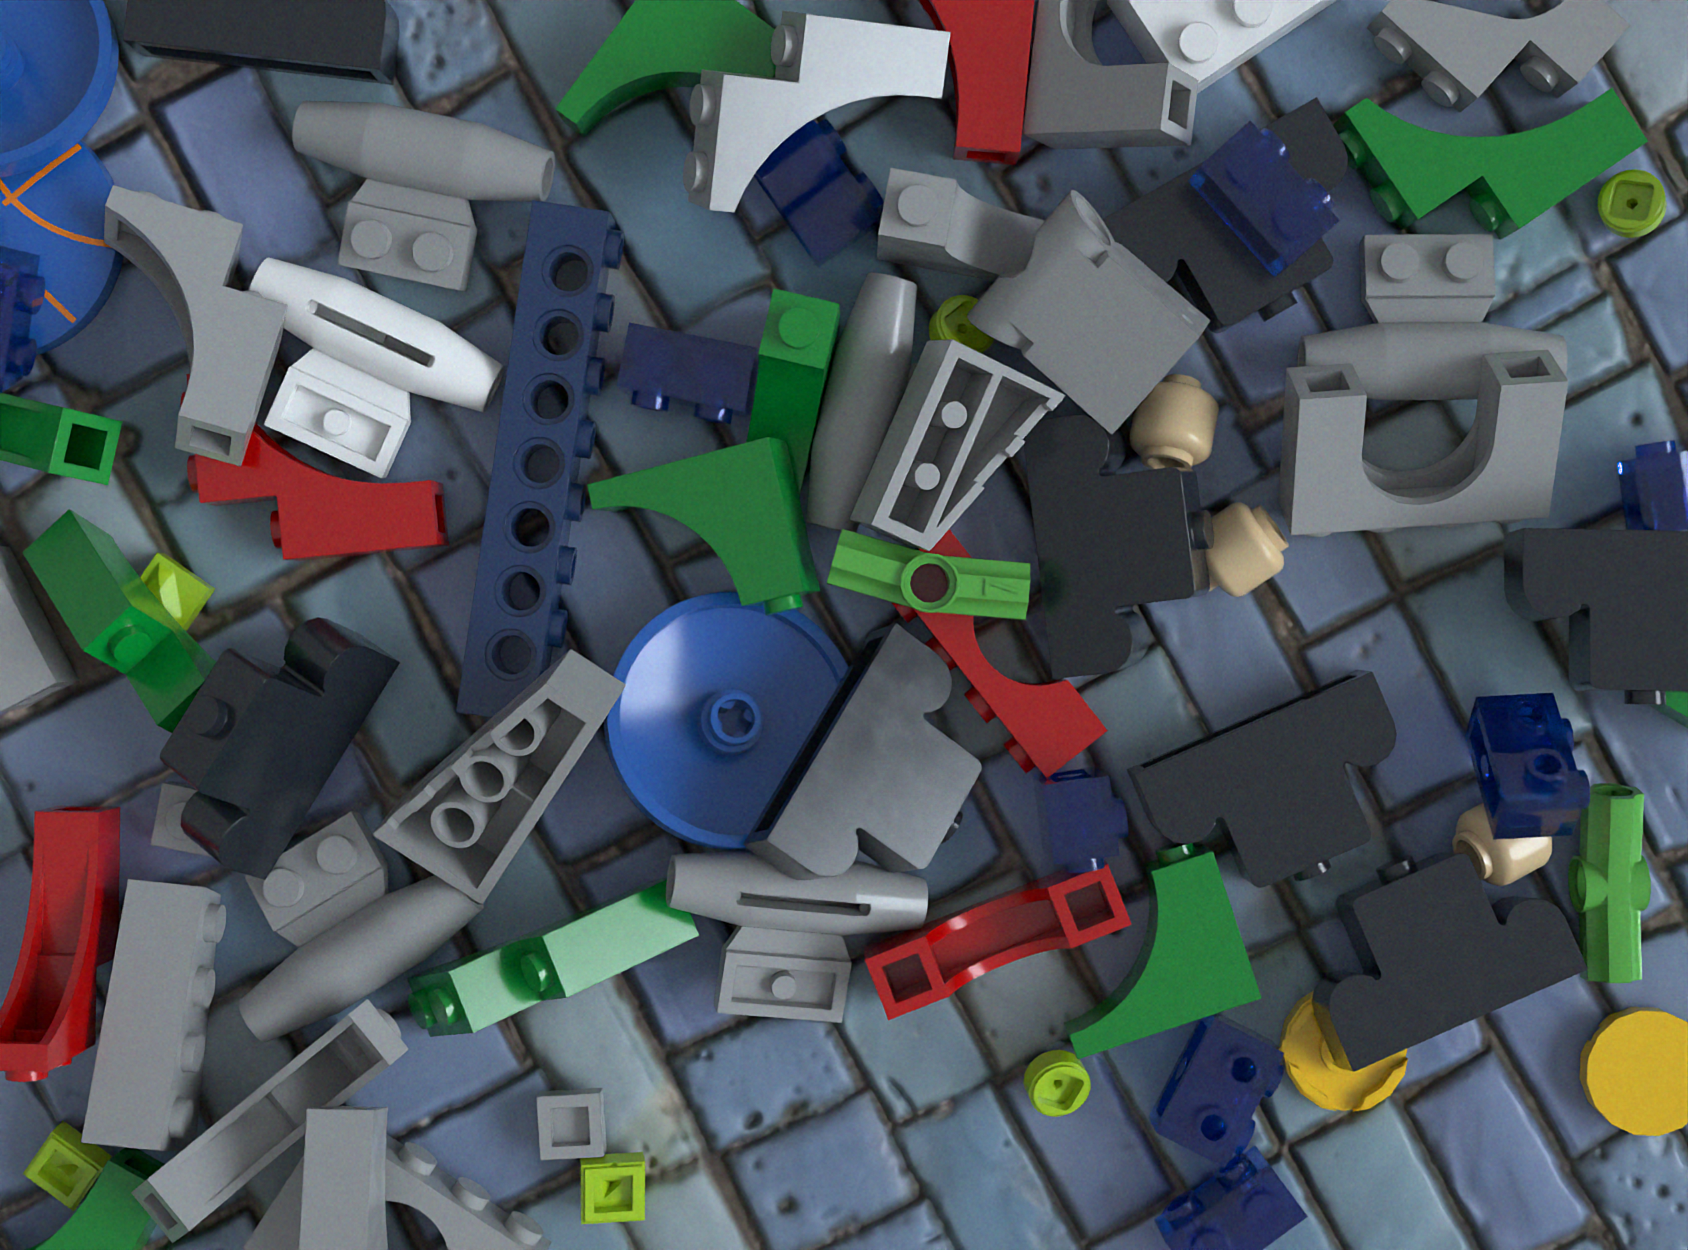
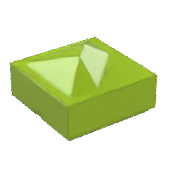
M157 552L140 577L158 601L185 631L188 630L215 591L213 586L165 553Z
M63 1120L49 1134L23 1172V1175L72 1211H75L86 1199L107 1161L112 1156L96 1144L81 1143L82 1134Z
M643 1152L605 1154L604 1157L580 1158L581 1224L645 1220V1158Z

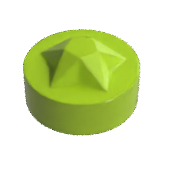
M1637 169L1625 170L1612 176L1603 185L1598 196V211L1603 224L1612 233L1625 238L1640 237L1654 230L1661 223L1667 207L1666 195L1661 182L1651 173Z
M956 295L947 299L933 313L929 322L930 340L953 339L981 354L991 346L994 338L979 330L968 320L967 314L979 301L968 295Z
M1052 1050L1039 1055L1029 1064L1023 1079L1024 1089L1033 1107L1038 1112L1053 1117L1067 1115L1077 1110L1086 1101L1091 1088L1090 1077L1081 1060L1077 1059L1075 1054L1065 1050Z

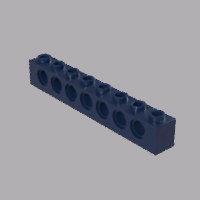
M532 200L456 712L493 717L550 667L553 647L562 648L564 644L568 612L567 610L559 609L562 584H572L577 562V548L568 546L571 522H581L587 492L586 484L577 483L581 458L590 459L592 456L596 434V422L587 420L590 395L600 396L605 375V358L596 357L600 332H610L614 315L615 296L606 294L609 269L619 270L624 247V232L615 230L616 222L609 211ZM576 260L587 265V279L580 288L573 291H564L558 288L556 276L563 264ZM561 323L575 325L578 331L576 346L564 355L551 354L547 347V337L551 329ZM550 386H563L569 397L565 412L557 418H543L538 410L540 394ZM552 448L559 459L558 471L551 480L537 483L529 474V460L537 450ZM540 510L549 521V534L541 544L531 547L521 539L519 524L527 513ZM522 573L531 574L540 586L538 601L534 606L526 610L517 607L510 597L511 583ZM511 636L522 638L530 649V661L527 667L519 673L507 669L502 663L500 656L503 643Z

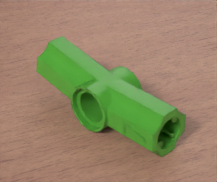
M842 528L826 584L913 608L919 612L1026 620L1029 603L1031 563L942 556ZM925 564L939 567L947 578L946 592L938 601L932 603L917 599L912 593L910 586L914 570Z
M1599 783L1582 789L1579 855H1574L1569 863L1568 890L1572 906L1576 912H1579L1580 953L1588 969L1581 972L1580 977L1586 981L1632 983L1635 980H1642L1641 911L1647 909L1650 902L1651 879L1647 862L1643 855H1641L1644 793L1637 787H1627L1615 783Z

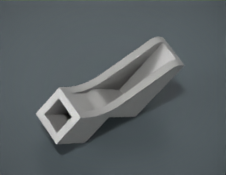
M1391 0L1369 24L1367 29L1376 36L1374 43L1384 56L1397 64L1405 62L1423 79L1421 82L1422 87L1433 100L1445 107L1452 105L1461 112L1486 90L1513 58L1521 65L1520 71L1523 77L1533 87L1542 92H1551L1559 98L1586 76L1631 25L1604 0H1561L1555 8L1548 12L1526 19H1509L1429 0Z

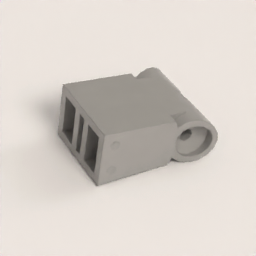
M1072 189L1037 230L1033 251L1027 266L999 275L967 314L968 320L982 332L1009 346L1021 349L1026 359L1110 434H1113L1196 342L1210 322L1205 315L1122 244L1115 242L1103 220L1090 203L1080 193Z

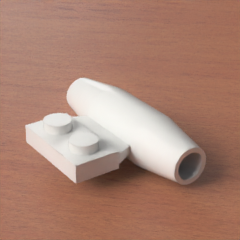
M268 257L259 266L251 282L249 291L259 292L263 298L287 304L283 328L313 347L296 363L289 366L264 425L381 479L387 477L412 421L409 392L480 412L487 410L497 392L504 374V365L439 321L346 278Z

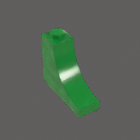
M635 0L555 109L567 126L582 137H585L593 126L606 114L637 96L666 88L695 87V85L700 84L702 69L775 77L776 65L771 58V41L775 29L736 0Z
M774 288L758 353V376L746 442L765 437L787 442L800 499L841 325L839 303Z
M765 437L587 484L593 510L617 512L645 508L670 516L699 534L717 553L730 573L737 589L741 606L763 605L765 616L802 608V595L820 591L787 442L784 440Z
M1174 842L1155 851L1157 860L1143 864L1149 891V917L1143 945L1127 976L1105 1000L1079 1017L1064 1022L1071 1047L1077 1059L1262 999L1214 853L1202 844L1194 847L1193 843L1182 844Z

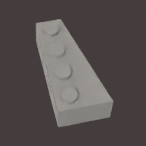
M570 649L407 791L372 835L478 903L483 904L610 712L626 684Z
M128 879L81 1143L156 1151H182L196 1140L209 1009L216 981L214 971L216 943L221 941L226 924V908L220 904L221 894L206 887Z

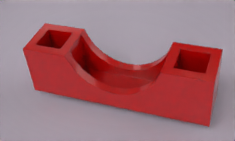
M950 529L930 551L919 549V551L942 556L972 558ZM925 564L919 566L911 576L910 586L912 593L923 602L932 603L938 601L947 590L945 573L935 565ZM892 603L907 623L918 616L933 636L924 644L944 660L949 671L958 667L972 687L963 695L987 724L997 717L1012 737L1005 741L1003 746L1026 774L1036 767L1044 777H1050L1108 731L1069 680L1060 678L1043 683H1022L1011 680L994 669L983 656L976 641L973 624L974 616L919 612L916 609Z
M1098 855L925 923L921 929L907 930L864 947V960L887 1018L891 1020L947 998L969 981L1005 964L1050 950L1071 949L1130 926L1132 923L1109 865Z

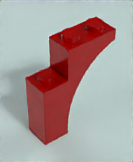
M917 0L931 20L935 30L951 32L947 60L954 85L956 106L953 160L1016 165L1021 150L1034 0Z
M186 374L187 386L190 379V374ZM186 391L181 395L180 405L183 403ZM256 421L241 466L198 454L188 457V480L192 491L199 494V503L223 506L277 500L278 510L271 513L270 530L276 549H282L283 560L304 561L449 546L443 483L433 480L404 483H370L343 479L325 473L303 462L280 446Z
M54 806L34 811V853L28 914L17 965L6 998L0 1009V1071H5V1080L29 1082L45 1079L48 1077L50 1070L71 1064L73 1057L96 1044L97 967L114 959L119 932L120 807Z

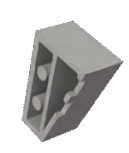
M953 339L927 341L849 520L904 545L930 551L985 489L982 485L1007 457L1014 456L1025 443L1024 437L1045 413L1053 411L1066 395Z

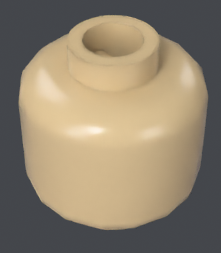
M1181 374L1167 375L1164 377L1163 382H1159L1136 407L1130 430V446L1141 456V463L1151 470L1166 467L1192 469V466L1199 465L1209 458L1218 419V403L1211 394L1201 389V383L1197 379Z
M1236 502L1211 518L1214 544L1212 549L1205 550L1210 579L1209 591L1220 586L1230 596L1241 597L1283 569L1284 556L1282 551L1288 548L1289 544L1275 521L1262 505L1259 504L1252 509L1244 503Z
M1507 791L1462 813L1455 828L1456 835L1452 840L1454 853H1463L1470 857L1480 880L1500 887L1518 880L1548 862L1552 853L1551 835L1553 834V823L1547 811L1540 804L1530 802L1520 794Z

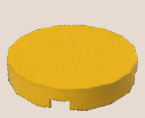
M1313 991L1297 1001L1283 1023L1279 1049L1284 1071L1300 1094L1321 1108L1336 1111L1335 1109L1341 1111L1370 1109L1390 1096L1405 1075L1408 1058H1406L1407 1049L1355 1072L1335 1065L1315 1018L1312 1005Z
M1630 1007L1608 1015L1598 1025L1600 1028L1594 1033L1591 1041L1587 1039L1580 1054L1579 1079L1587 1101L1610 1124L1633 1135L1661 1136L1683 1128L1688 1123V1022L1655 1007Z

